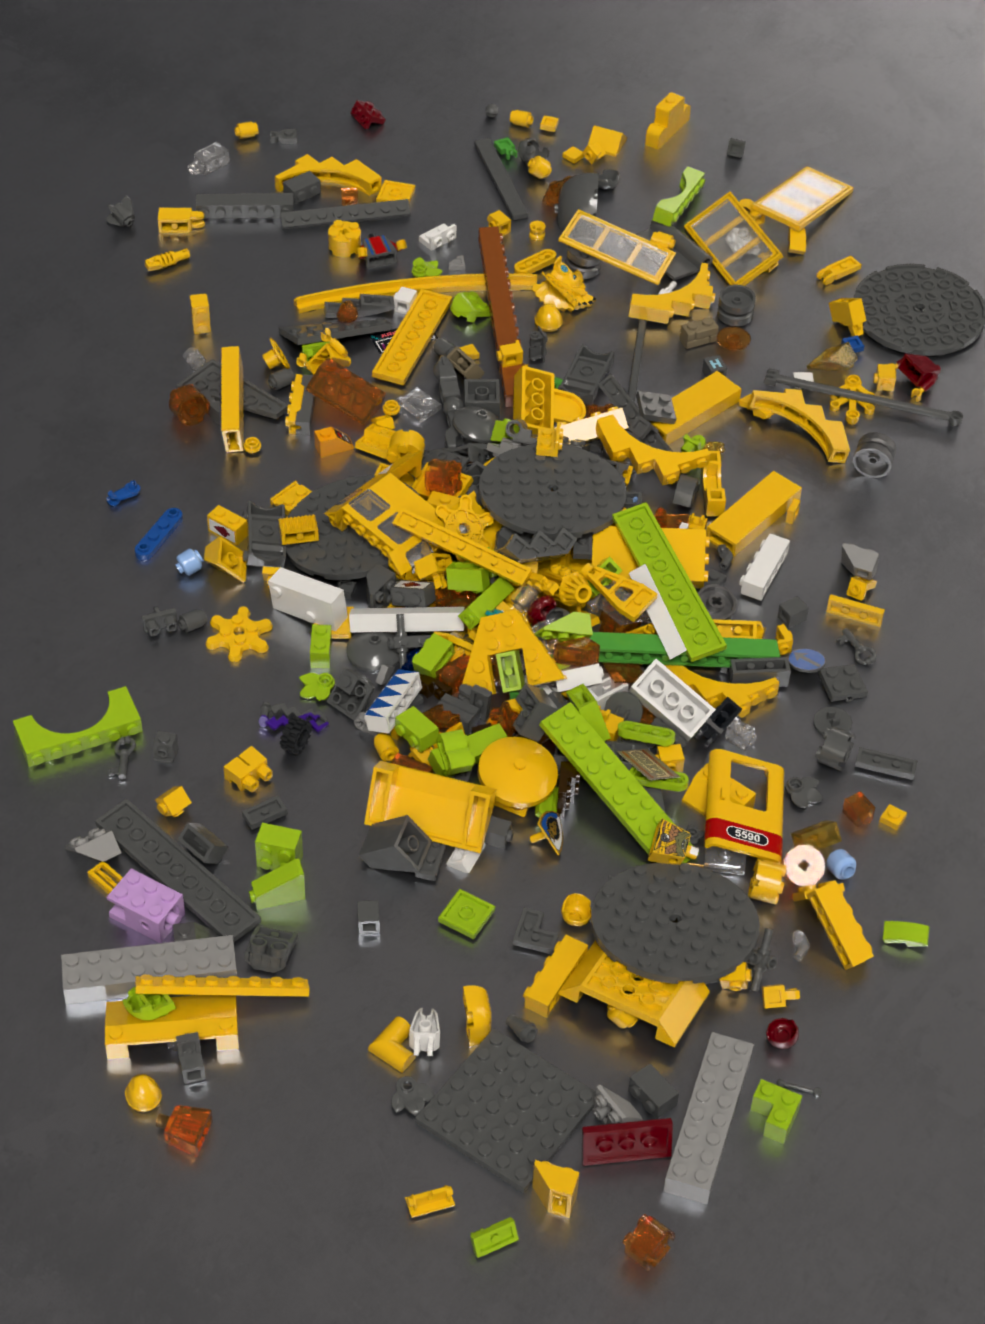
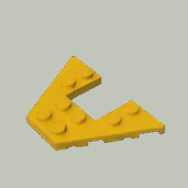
M512 610L481 617L462 684H468V686L472 687L476 684L492 692V695H495L496 689L490 656L520 649L523 650L528 684L533 686L565 680L567 676L559 669L555 663L556 661L549 655L544 644L534 634L529 623H526L519 610Z

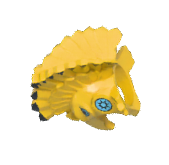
M559 256L554 262L551 274H545L542 271L547 280L532 286V291L535 292V297L539 298V302L552 304L558 311L565 312L569 310L572 312L574 309H584L585 307H591L593 302L596 301L595 297L585 291L586 286L583 283L582 273L578 269L572 272L562 262V256Z

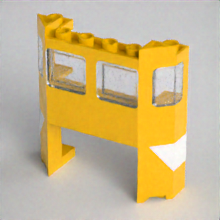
M422 450L416 453L408 452L324 513L329 517L332 526L343 531L349 525L359 536H363L372 546L378 548L385 557H388V566L394 570L396 578L399 580H413L417 577L414 561L431 553H449L392 524L402 507L444 527L443 520L435 513L436 508L399 480L407 472L415 478L421 475ZM475 491L471 492L469 496L473 500V511L479 515L485 513V509H482L476 502ZM459 502L452 506L450 509L457 510L459 507ZM462 524L459 525L460 533L466 534L467 527Z

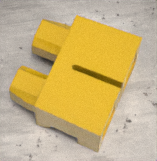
M250 746L238 757H235L223 766L225 780L229 783L234 782L237 784L241 792L244 789L254 792L259 787V778L268 781L273 777L272 770L267 764V759L253 746Z

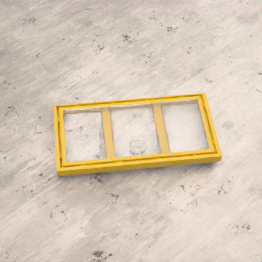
M806 166L751 204V208L800 231L851 194L854 187Z
M731 191L684 225L685 230L696 244L712 256V264L729 285H747L784 257Z
M579 209L558 238V241L655 285L660 284L661 279L676 255L674 251Z

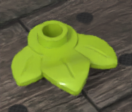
M418 257L413 261L412 275L414 277L439 276L443 273V270L438 269L437 260L425 262L421 257Z
M308 673L299 677L300 681L305 684L300 692V696L306 699L316 697L318 701L325 700L329 697L330 690L335 685V680L329 673H321L320 675Z

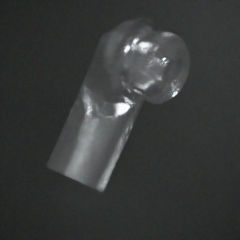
M797 930L792 935L793 942L797 948L793 958L797 961H802L810 949V943L806 935L802 931Z

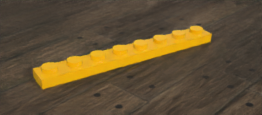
M402 507L392 522L393 526L523 588L533 572L531 568Z
M147 974L135 976V994L309 997L310 989L308 979L294 977L292 979L272 977L267 979L257 976L250 978H239L237 976H229L228 978H218L216 976L195 977L193 975L185 977H174L172 975L153 977Z

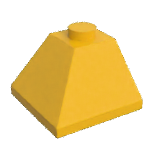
M221 536L205 546L204 560L208 564L242 583L246 581L247 565L246 561H243L242 550Z

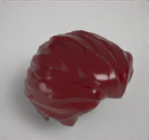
M545 595L539 597L529 605L527 619L535 628H542L546 623V616L549 611L556 608L557 604L553 596Z

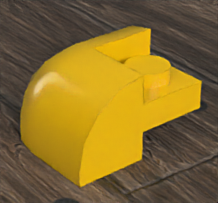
M476 985L463 986L466 1033L469 1046H475L480 1044L491 1032L492 1012L487 990Z

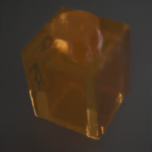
M860 791L844 800L842 812L858 828L863 824H869L873 820L875 806Z

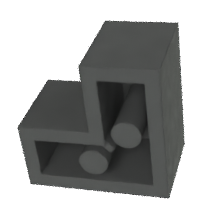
M525 683L516 698L522 710L513 726L519 735L539 742L545 734L544 730L539 726L540 722L556 712L558 708L545 690Z

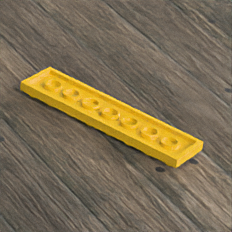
M424 289L420 290L374 367L372 377L405 385L452 303V296Z

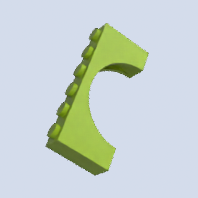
M127 687L108 691L109 707L104 717L94 726L80 732L57 733L40 726L32 715L13 720L15 735L28 767L116 741L121 737L143 732L141 718Z

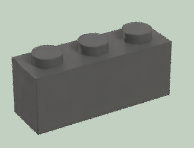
M788 657L731 659L728 675L730 683L748 684L776 677L780 682L779 687H788L791 670Z

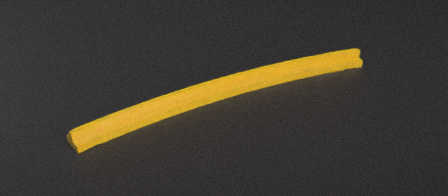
M509 273L507 278L511 282V289L509 290H532V286L537 284V274ZM484 274L408 278L355 285L303 295L294 299V305L300 314L311 310L323 309L325 302L341 303L342 298L359 299L360 294L394 297L401 286L417 290L418 294L421 289L436 293L486 290Z

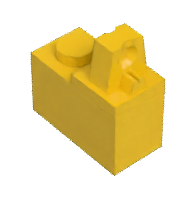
M840 298L829 302L833 322H840L843 326H848L851 336L864 334L863 322L867 320L862 298Z

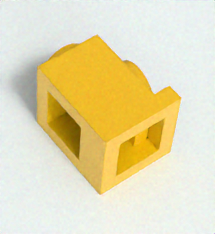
M498 210L488 215L489 227L498 226L499 233H502L503 236L511 233V219L503 212Z
M515 340V343L501 345L499 346V351H496L497 361L501 362L503 368L523 364V350L519 340Z

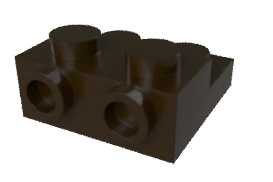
M561 761L557 803V813H559L560 818H565V810H569L570 803H574V795L579 794L580 773L570 761Z

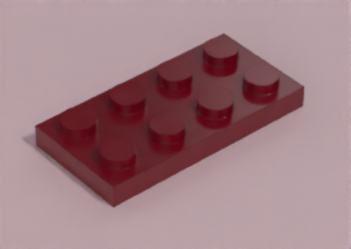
M665 1118L582 1127L583 1166L672 1157V1119Z

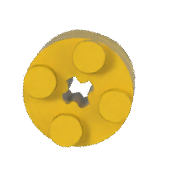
M335 220L328 229L329 250L335 256L343 258L351 257L353 253L356 255L357 248L361 246L359 224L357 222Z
M402 429L394 432L387 451V461L393 464L398 458L403 457L408 452L416 453L419 450H422L423 459L425 450L423 436L414 430L407 432Z
M758 858L754 865L753 877L750 880L748 897L753 900L777 905L779 894H782L784 882H781V880L785 876L787 865Z

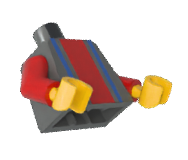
M369 234L363 240V245L357 248V258L360 260L365 258L367 269L397 263V252L407 248L406 240L402 239L394 243L385 235L376 237L375 234Z

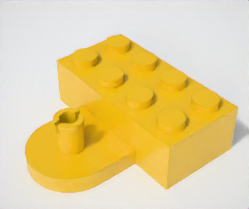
M522 365L514 376L513 420H524L527 424V429L532 430V434L538 435V428L554 429V422H567L569 424L574 422L575 418L585 417V404L577 395L554 388V373Z

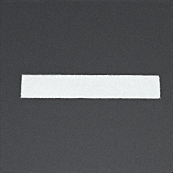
M646 564L631 571L629 575L632 580L642 583L658 593L657 599L646 610L669 659L685 652L687 649Z

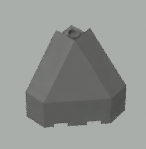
M503 525L496 533L494 551L518 563L550 560L568 554L577 538L565 528H560L554 539H550L540 530L536 531L535 534L528 532L521 534Z

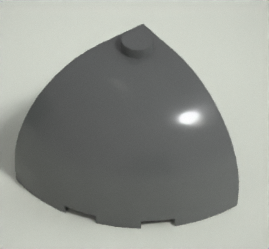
M599 173L576 175L566 181L561 187L558 204H555L554 213L557 214V224L562 232L578 209L596 217ZM580 219L569 237L575 240L589 239L595 241L596 226Z

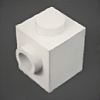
M401 286L398 293L396 292L394 295V312L407 314L417 297V290Z

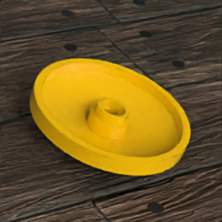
M505 737L492 742L485 748L478 763L477 773L480 784L497 789L495 800L510 807L527 808L544 802L553 793L558 779L557 764L551 753L541 744L523 737Z

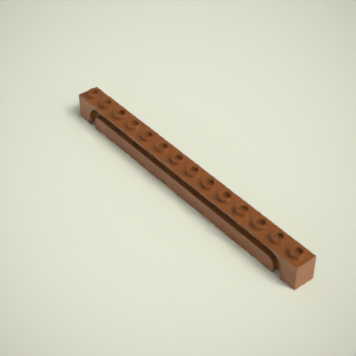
M498 226L479 227V248L481 250L480 254L496 351H499V346L515 343V340H519L521 345V341L517 339L519 337V329L515 327L517 325V317L513 315L515 313L514 303H511L513 301L512 291H509L511 289L510 279H507L509 277L508 267L505 268L507 266V258L503 256L505 254L504 244L501 245L503 243V235L499 233ZM498 361L505 407H513L514 376L522 365L525 366V364L503 368L501 362Z

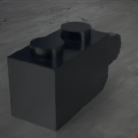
M727 697L701 726L694 738L698 740L704 735L707 740L703 746L707 748L724 732L742 711V708Z

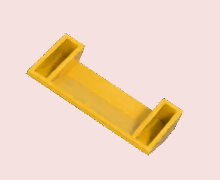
M380 761L373 767L364 824L371 826L378 822L408 815L433 842L481 853L493 812L497 789Z
M236 995L170 997L176 1009L154 1020H142L133 1016L125 1009L123 1001L106 1002L105 1048L107 1059L129 1058V1045L176 1042V1036L198 1032L199 1040L216 1039L217 1051L239 1049Z

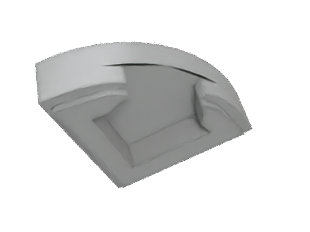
M464 255L457 256L456 259L449 262V271L465 270Z
M381 665L376 683L380 685L385 684L391 677L395 667Z

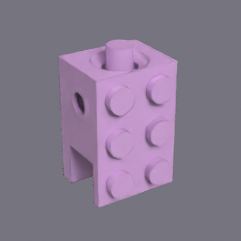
M132 868L106 897L108 901L115 904L109 911L110 918L158 943L164 941L173 930V924H179L185 915L183 894Z

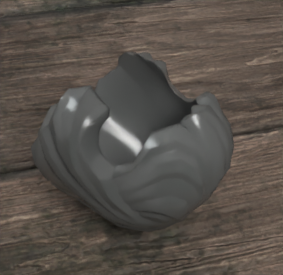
M534 138L522 140L518 147L519 156L526 164H528L531 158L536 156L547 159L550 153L549 148L546 147L539 151V144Z

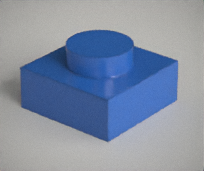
M858 335L842 339L841 344L848 354L864 351V344Z

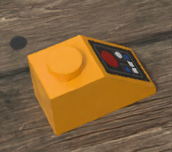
M333 427L314 431L315 448L321 458L354 449L349 436Z

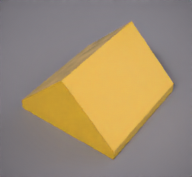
M593 125L588 144L592 145L598 142L607 155L616 157L627 141V136L621 132Z

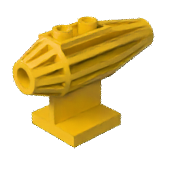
M561 564L538 568V574L544 575L548 580L559 585L560 588L554 593L553 598L559 603L560 608L570 613H589L580 608V605L587 602L592 595L591 587L582 574ZM589 613L592 627L600 624L599 616Z

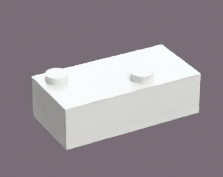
M282 567L268 580L273 609L310 623L331 625V630L337 631L348 617L343 589Z
M657 659L651 663L628 691L635 695L641 704L659 720H662L664 724L679 736L685 738L687 743L716 710Z

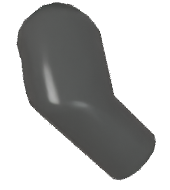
M721 544L717 547L718 555L722 559L719 567L722 570H726L733 560V554L726 545Z

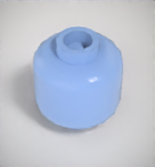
M189 548L176 557L178 563L175 566L180 574L185 573L187 576H191L202 569L204 560L197 550Z
M838 849L829 854L826 860V867L837 879H847L855 873L856 860L846 850Z

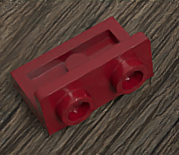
M356 100L350 112L364 129H368L372 122L384 124L386 120L381 115L382 112L377 110L370 101Z

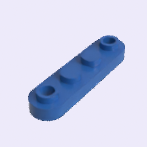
M170 508L164 512L135 546V556L137 559L145 561L154 556L182 523L183 515L180 509Z

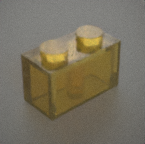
M828 820L791 833L796 852L802 854H809L842 841L837 822Z

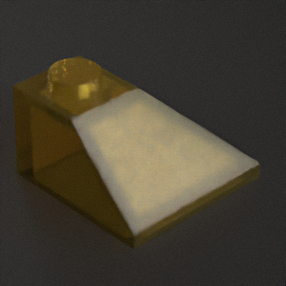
M846 342L824 350L806 367L814 370L840 371L844 369L847 371L854 367L858 357L850 343Z

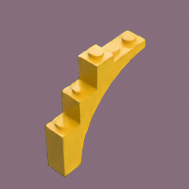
M306 154L295 160V166L275 176V189L279 192L283 191L284 181L311 171L321 183H336L350 186L369 196L380 191L382 187L381 176L357 159L346 165H343L333 157L319 163Z
M702 263L696 278L679 290L659 295L632 294L628 317L668 324L669 317L672 318L673 314L689 317L690 310H693L694 307L709 309L710 304L714 303L715 293H713V286L709 285L710 271H708V264Z
M785 388L783 393L752 391L748 402L749 408L765 410L791 420L806 430L819 443L828 462H846L850 448L843 422L826 420L823 408L820 405L805 404L802 390Z
M613 414L596 419V432L610 460L617 462L629 458L637 474L647 473L654 469L662 486L678 481L680 473H687L692 469L703 468L709 464L710 452L708 449L694 452L664 451L646 445L628 434Z
M664 665L714 708H717L729 697L742 708V711L734 720L747 716L752 705L755 706L764 700L772 699L778 695L780 682L776 677L748 684L726 683L702 677L684 666Z

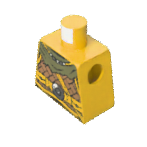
M661 818L656 826L647 860L657 863L681 865L685 857L695 860L699 848L688 845L691 837L689 832Z

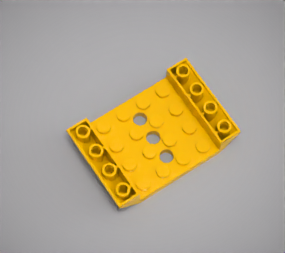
M595 940L558 994L578 1003L585 993L657 1026L655 1039L675 1048L708 997L710 990L704 982L693 984L692 981H678V984H672L636 975L628 971L627 966L619 961L614 962L610 959ZM640 978L642 981H636L634 979ZM630 991L633 994H626L624 992Z

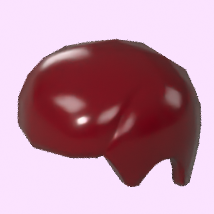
M779 1018L773 1020L768 1025L766 1036L773 1047L781 1050L789 1049L798 1041L799 1028L794 1020Z

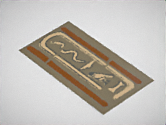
M648 749L617 751L649 780L680 777Z

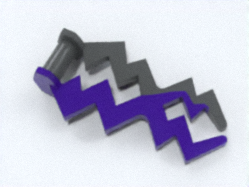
M263 702L260 708L261 714L258 720L260 727L269 726L274 731L280 726L288 724L289 720L287 718L292 714L304 720L311 717L312 720L309 721L312 724L311 728L317 733L329 726L327 718L320 710L314 713L310 708L306 712L300 713L294 706L288 709L285 703L271 706L268 702ZM281 710L284 714L278 720L274 716L270 720L268 718L270 712L275 715ZM320 718L325 723L318 726L316 720Z

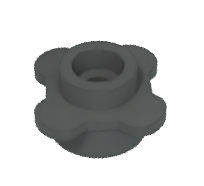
M694 825L687 826L686 831L693 834L689 842L692 845H697L700 838L704 837V832L699 831Z

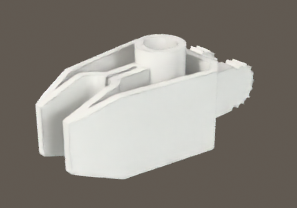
M420 1008L415 1013L409 1031V1047L414 1050V1055L419 1056L421 1050L427 1051L428 1056H433V1051L440 1048V1027L438 1014L435 1009H431V1014L427 1016V1019L423 1015V1008Z

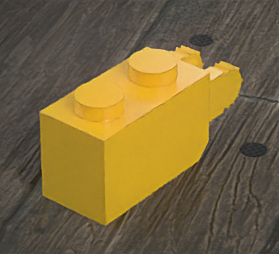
M159 208V233H189L192 231V228H202L205 225L204 220H201L204 218V213L202 211H192V208Z

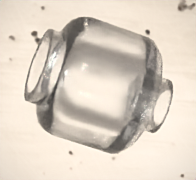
M529 584L524 586V588L519 586L512 594L511 601L517 610L527 613L529 605L539 598V593Z

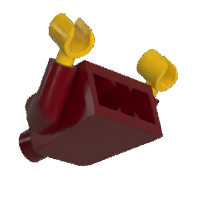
M905 354L903 358L896 361V364L889 363L890 365H895V371L899 369L916 387H920V389L915 388L912 390L911 398L917 396L915 402H919L922 393L927 392L936 383L938 374L941 371L939 365H935L927 356Z

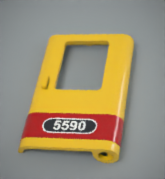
M712 750L709 752L705 848L716 846L782 864L784 769L777 764L727 750ZM731 762L764 771L767 778L766 811L753 809L730 801Z

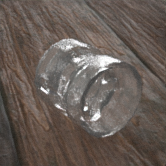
M191 347L185 351L183 359L193 371L206 364V359L197 348Z

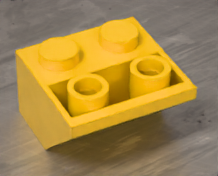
M535 1160L532 1187L548 1213L570 1218L577 1198L579 1172L569 1167L563 1168L553 1165L548 1161L541 1162Z

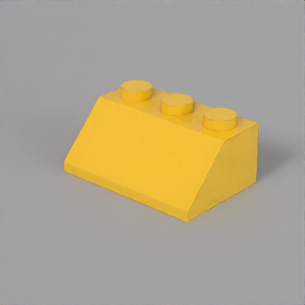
M709 763L694 776L682 798L683 803L705 817ZM731 778L730 801L754 808L756 793Z

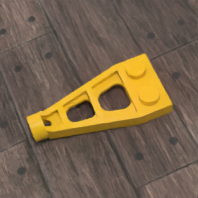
M587 563L581 570L580 574L589 580L620 614L633 622L657 599L658 593L632 579L593 566L590 563ZM604 578H608L616 583L610 589H607L600 582ZM620 587L628 588L634 592L626 601H621L615 595V592Z

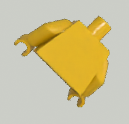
M325 328L327 335L321 332V340L324 342L329 341V343H326L308 362L307 356L304 353H300L299 358L297 357L296 360L297 366H306V369L312 372L313 375H317V377L337 375L344 367L351 365L348 351L336 338L331 337V330L329 328Z

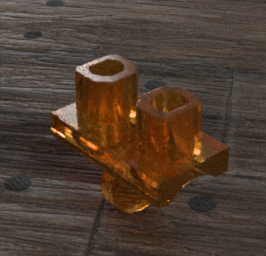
M503 701L500 707L492 708L489 716L491 720L498 721L497 724L500 723L508 737H513L516 731L513 724L519 714L512 711L508 701Z

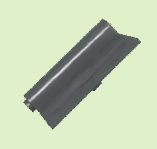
M651 220L650 229L635 233V235L649 241L654 231L674 236V240H676L675 246L670 250L676 252V255L666 271V274L674 281L699 272L702 263H707L708 267L712 264V256L674 225L669 227ZM626 240L634 248L636 247L637 244ZM644 247L640 251L658 268L661 267L666 258Z

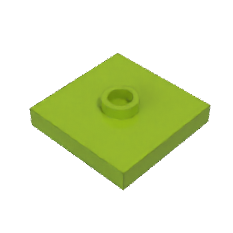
M459 889L439 915L438 922L475 939L494 913L495 906Z

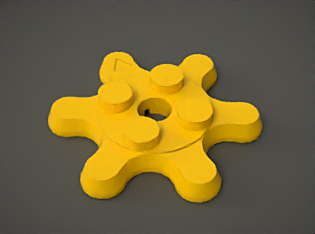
M462 495L460 497L457 510H451L444 504L436 507L435 513L443 520L445 528L480 545L490 547L492 550L493 544L484 536L483 531L486 526L492 525L495 519L490 515V512H485L481 515L476 514L472 509L473 500L469 495ZM462 524L467 527L466 534L460 533L459 525ZM455 555L457 561H459V562L467 561V560H465V559H463V558H460V557H458V556Z
M243 606L238 609L237 614L232 616L231 619H225L219 615H214L211 618V627L217 629L219 633L208 637L205 645L210 650L220 647L227 648L229 650V661L239 662L245 650L251 649L260 654L266 653L269 650L267 642L262 640L260 636L265 632L271 631L273 624L269 619H262L260 621L249 619L251 613L247 607ZM242 631L244 632L243 634H238V635H235V634H234V632H235V633H237V632H242Z

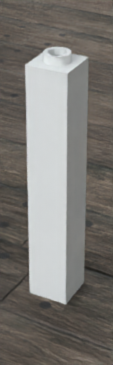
M465 607L352 608L349 613L350 632H397L396 614H404L405 632L464 631L465 624L458 615Z

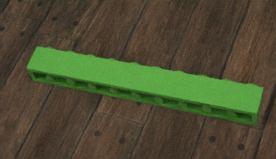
M593 632V635L586 642L588 662L651 664L657 659L663 665L729 668L731 659L780 657L777 640L723 637L727 644L726 650L694 662L690 661L686 652L669 659L659 635Z

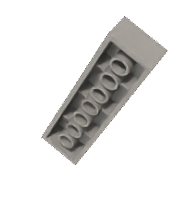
M233 935L61 955L63 992L66 1005L127 998L129 996L128 991L135 987V976L145 974L152 975L153 977H163L164 975L185 977L193 975L195 977L216 976L218 978H228L229 976H237Z
M714 1032L711 1033L665 1178L664 1192L708 1204L752 1058L753 1043Z

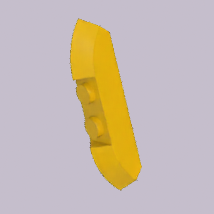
M712 619L722 637L761 639L764 633L761 621Z

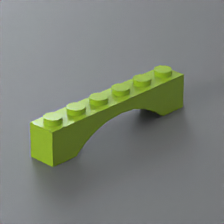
M687 166L682 173L679 184L682 193L672 198L661 199L655 208L652 220L669 227L674 222H677L679 215L683 214L684 209L688 208L690 201L692 202L695 195H698L700 188L704 187L706 181L704 179L705 172Z

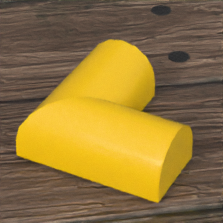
M396 1016L368 1046V1051L403 1073L416 1059V1055L412 1051L401 1045L409 1037L410 1024L404 1018Z

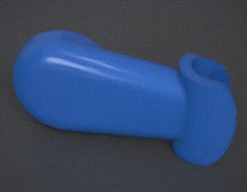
M131 480L125 487L115 492L110 490L108 492L109 497L106 500L111 506L115 507L120 501L137 496L140 493L141 487L135 480Z

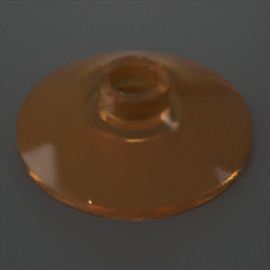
M726 327L717 334V341L725 349L738 351L750 345L751 337L742 328Z

